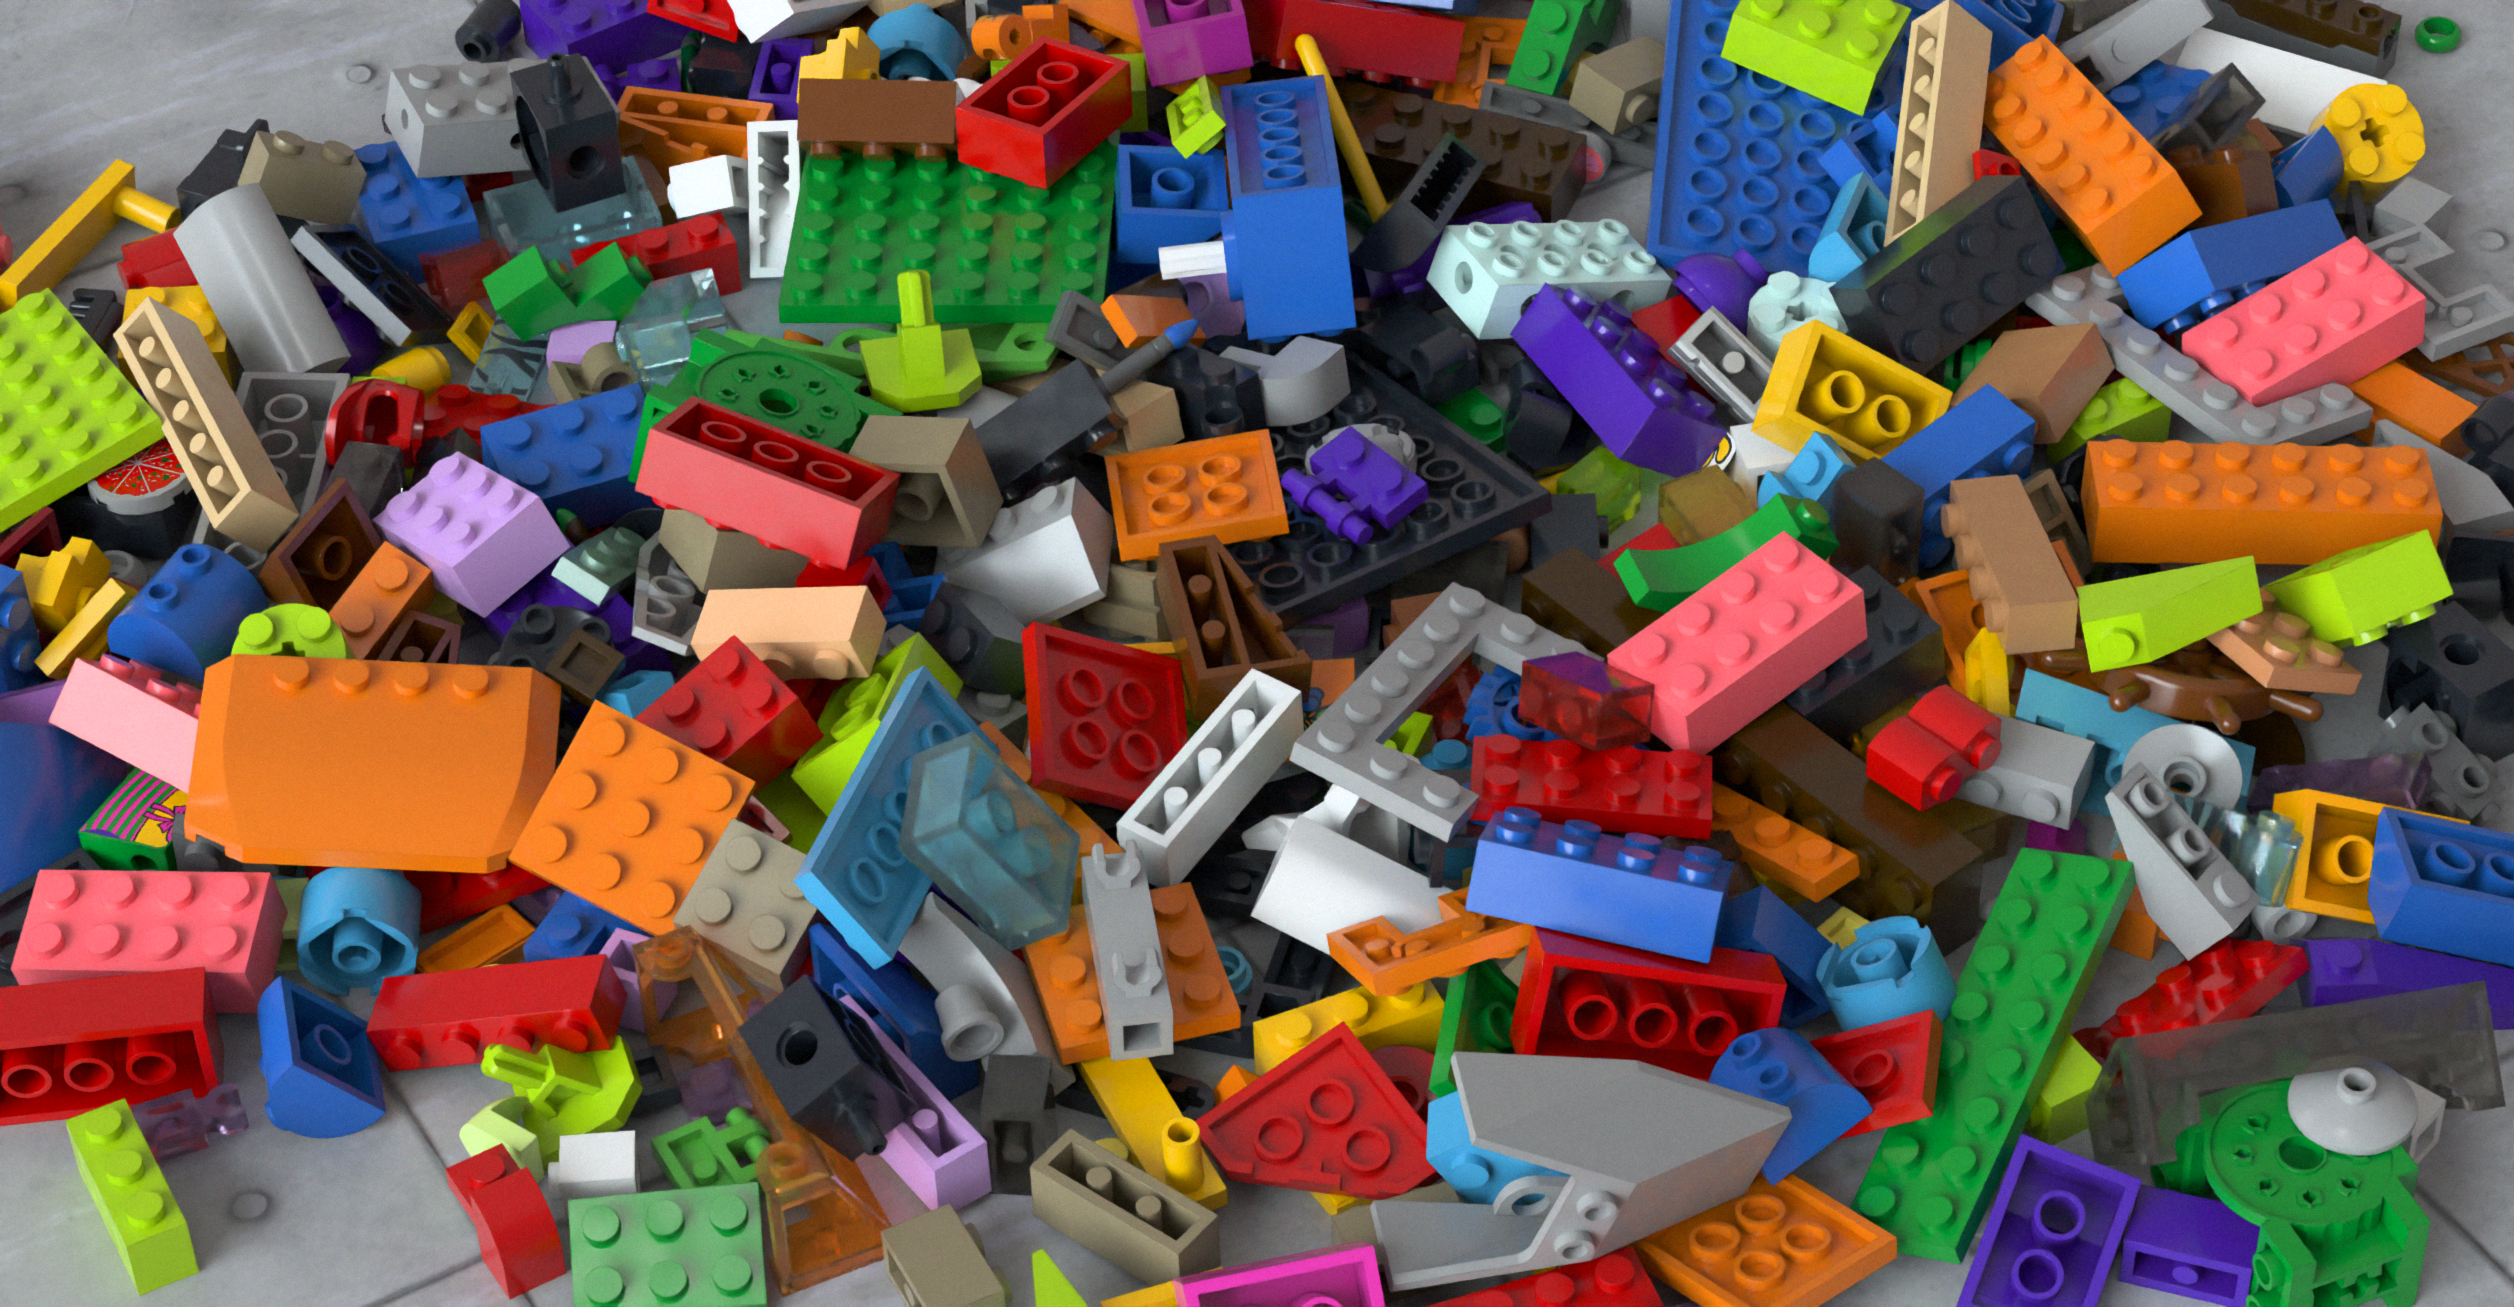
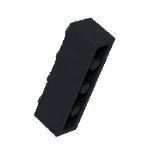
M1077 358L975 429L1004 500L1000 509L1010 508L1025 501L1027 498L1025 494L1042 482L1051 483L1060 479L1071 470V462L1087 451L1096 452L1107 447L1117 438V431L1128 424L1127 419L1097 371L1082 359Z

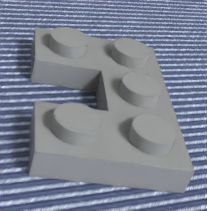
M2423 223L2365 244L2426 297L2423 343L2416 347L2432 362L2514 331V304L2491 283L2487 282L2445 298L2425 280L2452 269L2455 251Z

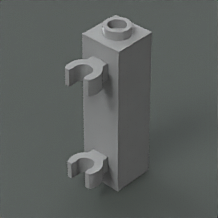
M1132 839L1126 840V852L1104 855L1102 843H1096L1091 851L1092 856L1081 857L1082 899L1111 1060L1118 1061L1174 1054L1173 1009L1142 850L1138 851L1137 844Z

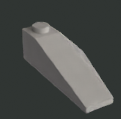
M658 530L640 547L638 553L631 636L683 656L694 655L696 653L690 644L707 595L697 588L695 583L657 540Z

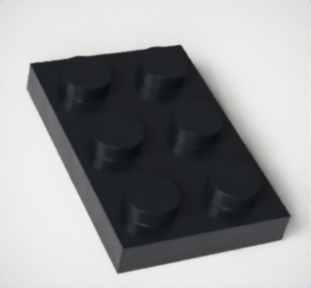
M354 224L301 226L290 240L291 244L303 255L301 260L304 265L315 274L329 279L340 290L338 292L339 298L353 310L363 312L375 323V332L388 344L394 347H410L451 343L446 334L455 320Z

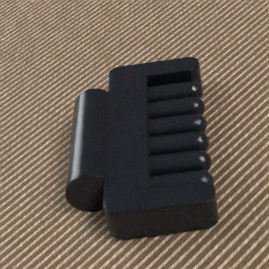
M75 289L73 291L75 301L70 303L68 311L106 354L114 340L113 334L122 325L125 306L118 303L115 291Z

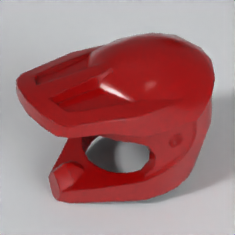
M375 378L359 381L348 386L332 406L327 421L324 439L328 463L332 466L360 468L364 464L369 463L390 466L394 470L414 469L416 464L415 455L422 446L425 410L423 389Z

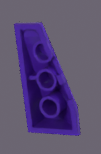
M2290 938L2289 946L2303 947L2310 967L2308 971L2296 979L2302 1006H2334L2339 1035L2514 1029V969L2365 938Z

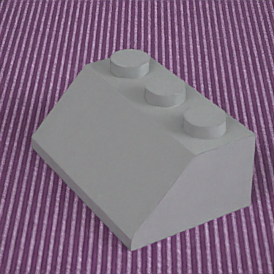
M1073 477L1057 486L1046 487L1035 496L1010 508L999 509L980 548L938 546L934 575L945 573L948 582L995 596L1025 628L1034 621L1048 624L1106 597L1114 519L1076 477Z

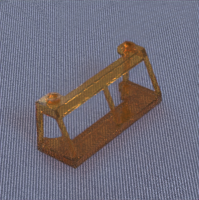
M690 925L633 944V956L648 1047L663 1044L668 1060V1054L688 1058L692 1061L697 1075L726 1065L754 1117L760 1119L771 1134L770 1146L764 1149L758 1156L755 1170L757 1179L766 1195L774 1257L769 1259L771 1276L782 1297L883 1260L881 1231L892 1227L856 1161L851 1162L790 1118L737 1029L767 1005L759 989ZM722 970L746 992L736 996ZM693 977L708 1006L659 1023L652 978L664 982H675ZM803 1204L810 1218L786 1226L784 1211Z

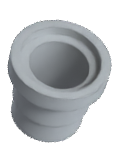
M957 984L951 986L936 998L934 1006L943 1030L941 1043L946 1055L950 1059L962 1062L976 1060L992 1052L1001 1043L1004 1030L1000 1020L994 1013L988 1011L984 1000H982L978 989L974 985Z

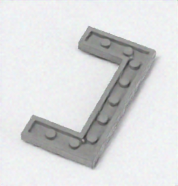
M2150 252V253L2147 254L2145 257H2143L2142 259H2140L2138 262H2140V261H2142L2143 259H2145L2146 257L2150 256L2151 254H2153V252ZM2101 263L2056 276L2026 299L2025 304L2055 326L2095 322L2117 371L2219 444L2227 441L2254 445H2277L2288 442L2300 446H2317L2369 426L2373 408L2356 397L2349 388L2337 384L2335 381L2259 408L2250 404L2233 387L2222 383L2199 367L2194 359L2184 356L2164 342L2156 332L2146 329L2126 315L2123 310L2129 309L2130 306L2117 277L2113 278Z
M1452 582L1294 742L1289 760L1448 843L1472 817L1480 795L1459 785L1452 778L1439 775L1410 760L1400 751L1387 748L1383 744L1472 652L1513 671L1573 703H1576L1598 679L1605 658L1587 650L1577 641L1565 639L1536 624L1526 615L1514 613L1484 598L1480 592Z

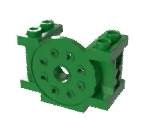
M702 327L693 338L689 361L669 385L665 387L655 383L646 394L628 481L637 483L650 428L692 396L849 454L869 415L903 416L904 413L860 395L859 391L862 380L763 337L754 348H751Z
M2298 1044L2275 1051L2271 1074L2201 1098L2195 1095L2187 1082L2164 1089L2160 1118L2156 1120L2157 1140L2154 1160L2150 1162V1173L2153 1183L2157 1188L2171 1189L2205 1199L2212 1192H2215L2221 1201L2233 1212L2260 1227L2256 1253L2252 1258L2253 1274L2250 1292L2245 1301L2246 1307H2354L2380 1297L2387 1307H2411L2415 1305L2431 1225L2429 1218L2414 1200L2419 1167L2401 1144L2389 1151L2375 1155H2347L2317 1145L2296 1127L2291 1119L2287 1105L2289 1087L2295 1075L2303 1067L2311 1063Z

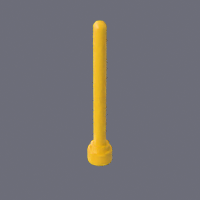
M1302 34L1297 37L1295 48L1308 76L1324 74L1333 134L1369 216L1374 223L1386 207L1387 202L1314 38L1309 34Z

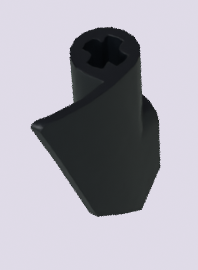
M1525 358L1516 362L1509 370L1507 376L1510 401L1503 420L1506 456L1532 476L1554 473L1576 466L1593 429L1569 401L1559 399L1555 385L1531 358Z
M2462 531L2452 532L2447 545L2443 569L2454 594L2442 599V607L2456 601L2475 618H2497L2499 611H2503L2505 619L2514 626V537Z

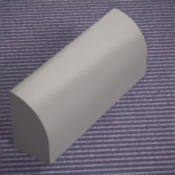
M259 183L234 187L212 197L195 209L175 230L173 236L245 372L336 373L349 360L351 355Z

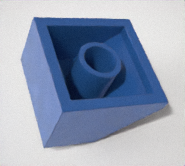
M1118 144L1114 182L1116 262L1160 264L1158 248L1203 243L1222 230L1220 210L1228 209L1224 149H1210L1202 155L1195 151L1185 159L1175 147Z

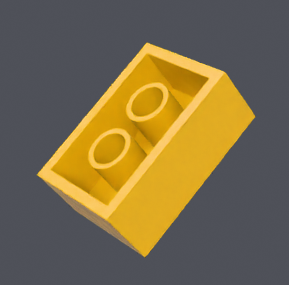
M1814 319L1783 335L1751 432L1795 455L1799 454L1814 431L1830 435L1859 468L1849 483L1860 488L1865 486L1867 468L1947 412L1953 392L1823 322Z

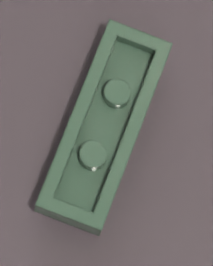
M611 526L564 554L551 575L600 606L635 583L638 553L640 547L646 541L629 529L622 527L615 529Z

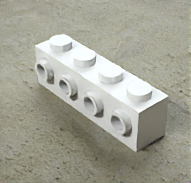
M1252 668L1116 823L1119 846L1126 852V840L1134 839L1138 851L1142 850L1148 883L1158 888L1180 884L1291 754L1294 742L1304 733L1301 691Z

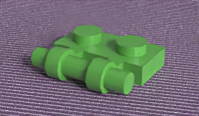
M744 1107L732 1109L725 1118L728 1127L718 1132L708 1117L705 1116L650 1140L653 1157L674 1190L758 1182L760 1193L765 1192L769 1195H774L782 1206H791L801 1197L802 1192L795 1182L796 1172L784 1155L776 1154L770 1145L772 1136L764 1123L758 1118H752ZM740 1155L744 1158H750L753 1164L741 1168L734 1157Z

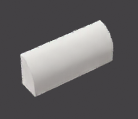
M2204 27L2199 28L2189 36L2176 64L2178 67L2191 70H2206L2210 74L2232 78L2234 119L2244 122L2259 118L2268 129L2300 139L2308 134L2310 125L2315 117L2347 88L2363 83L2388 84V81Z
M1299 814L1276 852L1250 916L1330 955L1327 933L1381 915L1404 935L1445 922L1441 919L1437 897L1453 892V890L1443 885L1442 888H1430L1427 877ZM1494 957L1490 958L1498 966ZM1437 976L1431 978L1432 984L1445 1003L1450 977Z

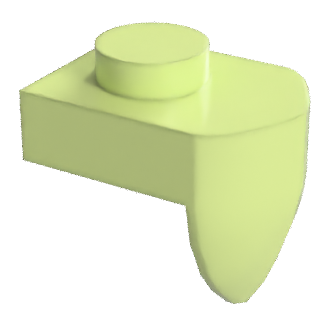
M506 1096L491 1102L461 1128L459 1133L460 1139L471 1157L502 1143L520 1169L525 1167L529 1169L537 1184L545 1177L538 1137L517 1125L527 1103L525 1096Z

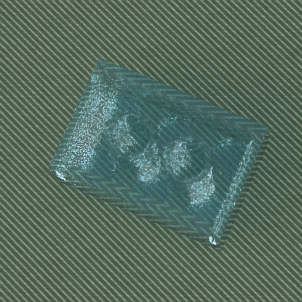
M973 731L914 754L898 849L910 862L914 863L947 897L951 898L977 922L983 931L987 932L1009 952L1066 931L1081 836Z

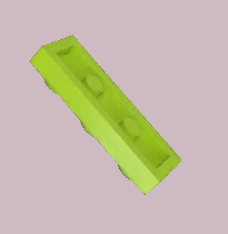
M1206 74L1166 106L1172 144L1185 159L1195 151L1200 155L1206 153L1223 137L1224 133L1221 129L1226 126V120L1219 89Z

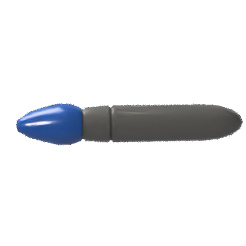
M1189 319L1172 324L1167 327L1162 335L1151 340L1101 375L1100 378L1110 394L1118 391L1171 353L1172 350L1185 346L1196 333L1199 326L1198 320Z

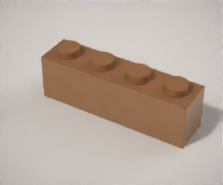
M2018 475L1950 481L1949 503L1942 504L1941 506L1942 531L1945 538L1953 539L1957 565L1960 569L1967 570L1971 595L1974 601L1981 600L1984 607L1986 628L1989 633H1996L2005 655L2075 648L2078 598Z

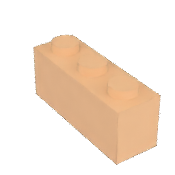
M867 586L709 590L690 645L700 662H702L731 636L735 635L781 681L812 678L839 680L842 678L870 677L887 621Z

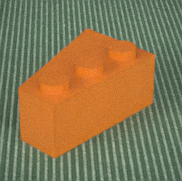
M627 86L617 104L621 112L618 138L622 167H625L624 148L640 143L643 145L664 183L667 184L671 183L669 167L721 155L746 159L748 165L747 122L775 121L774 105L772 103Z

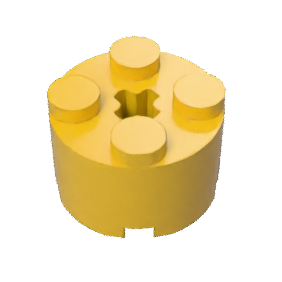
M2363 83L2347 88L2315 117L2308 131V134L2324 125L2337 141L2343 155L2344 170L2342 179L2334 191L2343 195L2341 199L2344 200L2347 199L2349 181H2360L2363 202L2383 195L2414 168L2424 155L2426 148L2423 124L2418 112L2407 99L2404 90L2393 84Z

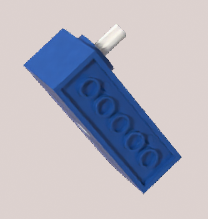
M1324 74L1220 86L1222 107L1226 120L1224 130L1233 209L1220 210L1223 240L1158 248L1162 280L1227 272L1230 302L1244 301L1248 340L1260 339L1265 343H1278L1288 340L1292 335L1305 333L1329 337L1339 335L1347 328L1357 327L1341 182Z

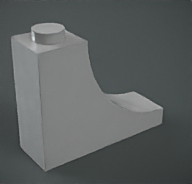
M930 892L926 895L898 951L922 972L939 994L957 984H972L978 989L988 1011L994 1013L999 1018L1004 1030L1001 1043L992 1052L980 1058L989 1085L1030 1115L1075 1082L1076 1079L1072 1064L1063 1066L1061 1064L1027 965L936 894Z

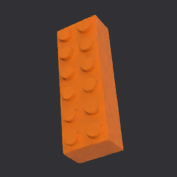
M2044 34L2033 42L2020 47L2014 56L1991 73H1988L1982 123L1983 134L2000 154L2019 159L2021 175L2113 278H2116L2117 275L2127 270L2203 214L2176 170Z
M2124 439L2087 442L2080 496L2092 562L2213 563L2253 555L2255 564L2313 565L2345 550L2428 529L2437 551L2443 512L2426 448H2412L2406 445L2356 447L2350 444L2300 446L2288 442L2277 445H2254L2234 441L2208 444L2169 440L2162 443L2130 442Z

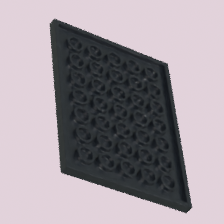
M1349 349L1345 351L1351 392L1330 411L1311 421L1290 426H1267L1280 485L1283 475L1291 468H1295L1307 476L1305 467L1306 453L1312 445L1316 449L1323 445L1322 437L1329 432L1350 425L1375 423L1387 426L1388 433L1398 436L1399 430L1410 436L1416 447L1417 468L1415 474L1427 483L1429 498L1389 530L1374 519H1371L1368 524L1374 529L1373 535L1366 544L1360 546L1349 537L1342 539L1327 528L1324 518L1315 511L1308 513L1293 502L1292 494L1281 486L1289 533L1275 535L1271 539L1262 542L1246 540L1223 544V546L1253 583V592L1267 611H1274L1283 622V631L1286 633L1297 624L1320 614L1333 612L1342 604L1369 592L1380 591L1390 583L1414 572L1430 569L1441 560L1464 550L1477 548L1484 541L1511 529L1528 525L1531 520L1553 511L1551 492ZM1184 434L1185 438L1175 444L1198 440ZM1086 452L1071 462L1072 468L1064 477L1067 480L1076 477L1099 504L1114 517L1104 456ZM1335 498V499L1338 500L1339 502H1342V501H1348V502H1350L1349 500H1344V499H1337V498Z

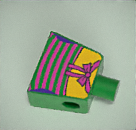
M135 767L78 830L82 848L102 870L141 871L152 869L178 871L171 831L175 814H185L188 793Z

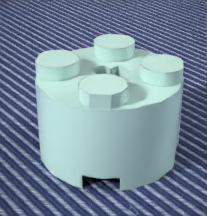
M1781 271L1770 275L1767 285L1760 288L1750 300L1747 339L1774 364L1783 335L1814 319L1852 338L1828 289L1836 282L1828 283L1815 278H1802L1789 271Z

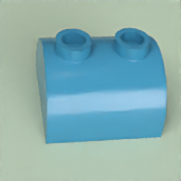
M1865 171L1850 178L1839 191L1810 255L1808 278H1815L1828 283L1838 282L1884 248L1889 201Z

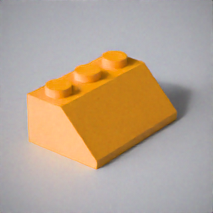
M2311 789L2274 794L2271 822L2277 823V826L2269 835L2267 855L2287 909L2376 926L2367 901L2378 816L2382 808L2385 806L2470 825V821Z

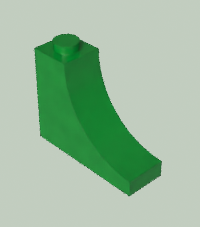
M1778 492L1753 515L1719 535L1692 545L1667 550L1648 551L1626 548L1613 564L1636 606L1667 613L1782 531L1788 533L1824 561L1839 547L1840 543L1828 524L1830 522L1828 513L1819 503L1810 498L1800 499Z

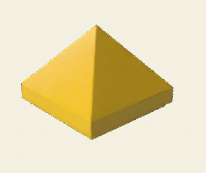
M474 299L468 302L446 334L453 345L482 371L488 369L497 355L484 354V352L502 348L505 344L490 332L492 331L500 336L509 338L498 324L494 325L495 321Z

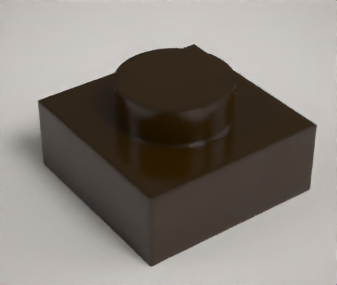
M576 627L545 667L544 675L559 683L561 691L591 708L595 699L600 701L626 667V657L614 648Z

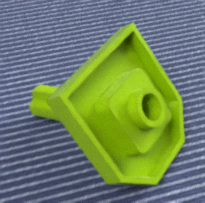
M921 269L901 272L897 277L902 323L897 324L898 337L859 341L860 356L872 400L904 413L960 406L982 388V374L968 328L941 331L940 324L934 319L929 272Z
M616 1035L611 1050L573 1053L546 1043L536 1055L505 1044L493 1043L486 1047L484 1059L481 1063V1070L485 1076L512 1084L515 1095L527 1098V1103L521 1117L525 1129L538 1137L544 1171L548 1170L549 1162H559L560 1136L605 1133L618 1130L625 1125L643 1090L630 1047L620 1035Z

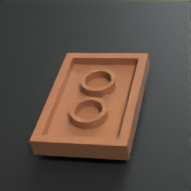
M2259 588L2263 606L2262 612L2205 637L2265 688L2354 695L2362 677L2359 671L2343 659L2344 652L2341 649L2316 638L2308 631L2310 625L2305 620L2285 613L2274 604L2276 601L2275 596L2262 588Z

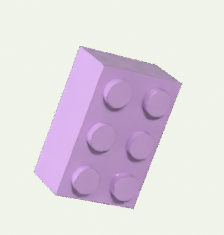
M458 451L452 456L445 457L435 463L425 478L409 491L402 492L393 497L388 502L386 509L372 520L385 541L432 570L435 589L483 618L488 616L570 548V545L539 496Z

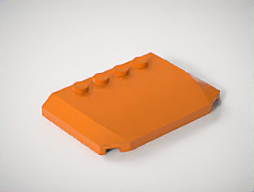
M233 654L205 670L184 818L185 838L197 843V836L200 835L225 846V856L242 863L463 873H490L506 868V858H509L556 772L561 685L534 668Z

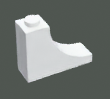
M798 120L747 122L750 278L753 280L783 279L806 157V152L797 141Z

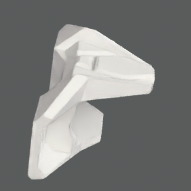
M1409 753L1404 754L1410 760L1421 765L1416 757ZM1333 783L1324 797V802L1309 811L1271 815L1242 834V839L1249 849L1277 851L1300 814L1407 867L1411 829H1408L1405 820Z

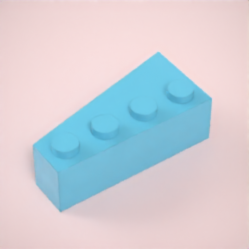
M2026 668L2015 719L2095 741L2091 782L2078 811L2111 816L2105 796L2121 780L2123 763L2131 747L2142 736L2156 728L2186 723L2137 706L2123 713L2115 712L2109 706V696ZM2219 735L2236 753L2241 765L2243 778L2242 791L2238 803L2231 814L2220 823V830L2225 831L2228 822H2230L2231 836L2241 838L2237 812L2244 814L2246 812L2256 748ZM2176 782L2171 786L2187 793L2192 791V787L2186 782Z

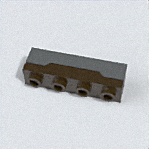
M2205 0L2214 17L2202 26L2204 28L2378 79H2383L2395 64L2402 15L2382 9L2376 4L2365 3L2359 0Z

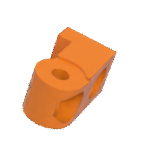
M1068 4L1022 6L1023 17L1015 14L982 16L974 23L972 28L971 41L973 49L979 57L985 60H1013L1041 36L1070 43Z

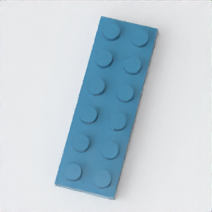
M924 665L905 678L793 879V882L803 892L805 898L820 910L842 934L846 943L853 950L857 951L874 970L892 961L1000 753L997 746Z

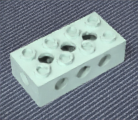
M1602 219L1599 222L1559 220L1556 223L1516 221L1513 224L1472 222L1469 225H1446L1426 278L1478 340L1513 338L1510 335L1511 331L1545 282L1566 290L1571 285L1576 286L1588 293L1594 300L1602 303L1606 298L1612 299L1624 306L1630 313L1664 301L1672 282L1667 273L1656 264L1655 257L1647 254V251L1629 233L1628 228L1613 219Z

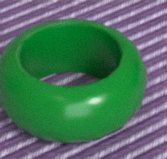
M2433 16L2425 18L2415 28V40L2418 45L2432 53L2450 52L2461 42L2462 31L2456 22L2446 17ZM2433 33L2442 34L2445 36H2436L2433 35Z

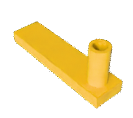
M116 159L0 276L1 314L15 307V304L28 294L39 293L48 287L52 291L123 217L160 233L180 225L182 220L180 208L136 190L135 166Z
M1110 1055L1074 1063L1119 1140L1128 1148L1129 1157L1137 1168L1211 1211L1229 1204L1227 1188L1201 1146L1199 1126L1194 1120L1183 1117L1148 1057L1112 1061Z

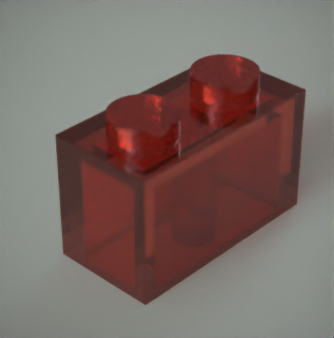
M475 237L418 254L430 297L439 306L450 308L489 297L482 279L511 261L506 246L499 247L497 239Z
M1577 651L1524 660L1522 662L1521 686L1519 690L1518 717L1593 751L1650 741L1655 684Z

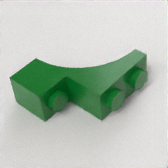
M1534 0L1505 85L1558 98L1573 64L1588 45L1607 49L1622 6L1621 0Z
M616 241L570 272H568L557 257L549 261L538 247L533 245L482 279L496 313L523 343L558 326L587 320L617 321L639 327L643 330L663 328L670 331L676 340L683 336L674 316L680 312L674 297L664 285L656 289L650 283L654 278L640 256L634 254L629 258Z

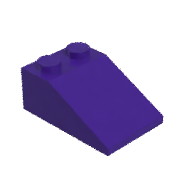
M2020 1134L1956 1307H2096L2142 1179Z

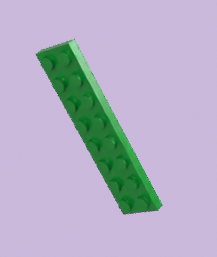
M2021 848L1956 984V998L1952 1003L1951 1013L1942 1022L1943 1033L1933 1116L1888 1127L1849 1208L1896 1236L1897 1253L1962 1264L2016 1147L2020 1134H2022L2135 888L2136 879L2133 862Z

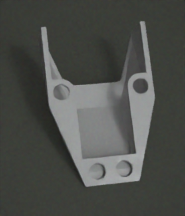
M1454 1051L1450 1061L1472 1146L1563 1172L1571 1176L1534 1175L1519 1178L1502 1188L1493 1204L1374 1200L1370 1210L1389 1291L1396 1292L1591 1261L1746 1193L1791 1121L1790 1109L1783 1105L1637 1060ZM1539 1193L1545 1195L1542 1200L1531 1205L1514 1204L1517 1199L1528 1194Z

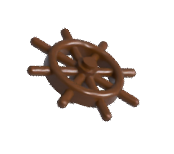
M2077 613L2075 637L2085 641L2081 617ZM2206 638L2149 663L2092 673L2086 648L2075 647L2073 649L2043 651L2040 655V661L2047 669L2085 671L2098 687L2110 694L2108 699L2109 706L2118 713L2126 712L2137 706L2186 724H2192V720L2214 722L2218 729L2226 735L2237 733L2241 728V721L2258 719L2271 714L2275 710L2307 722L2320 720L2324 713L2322 704L2316 699L2291 690L2265 688Z

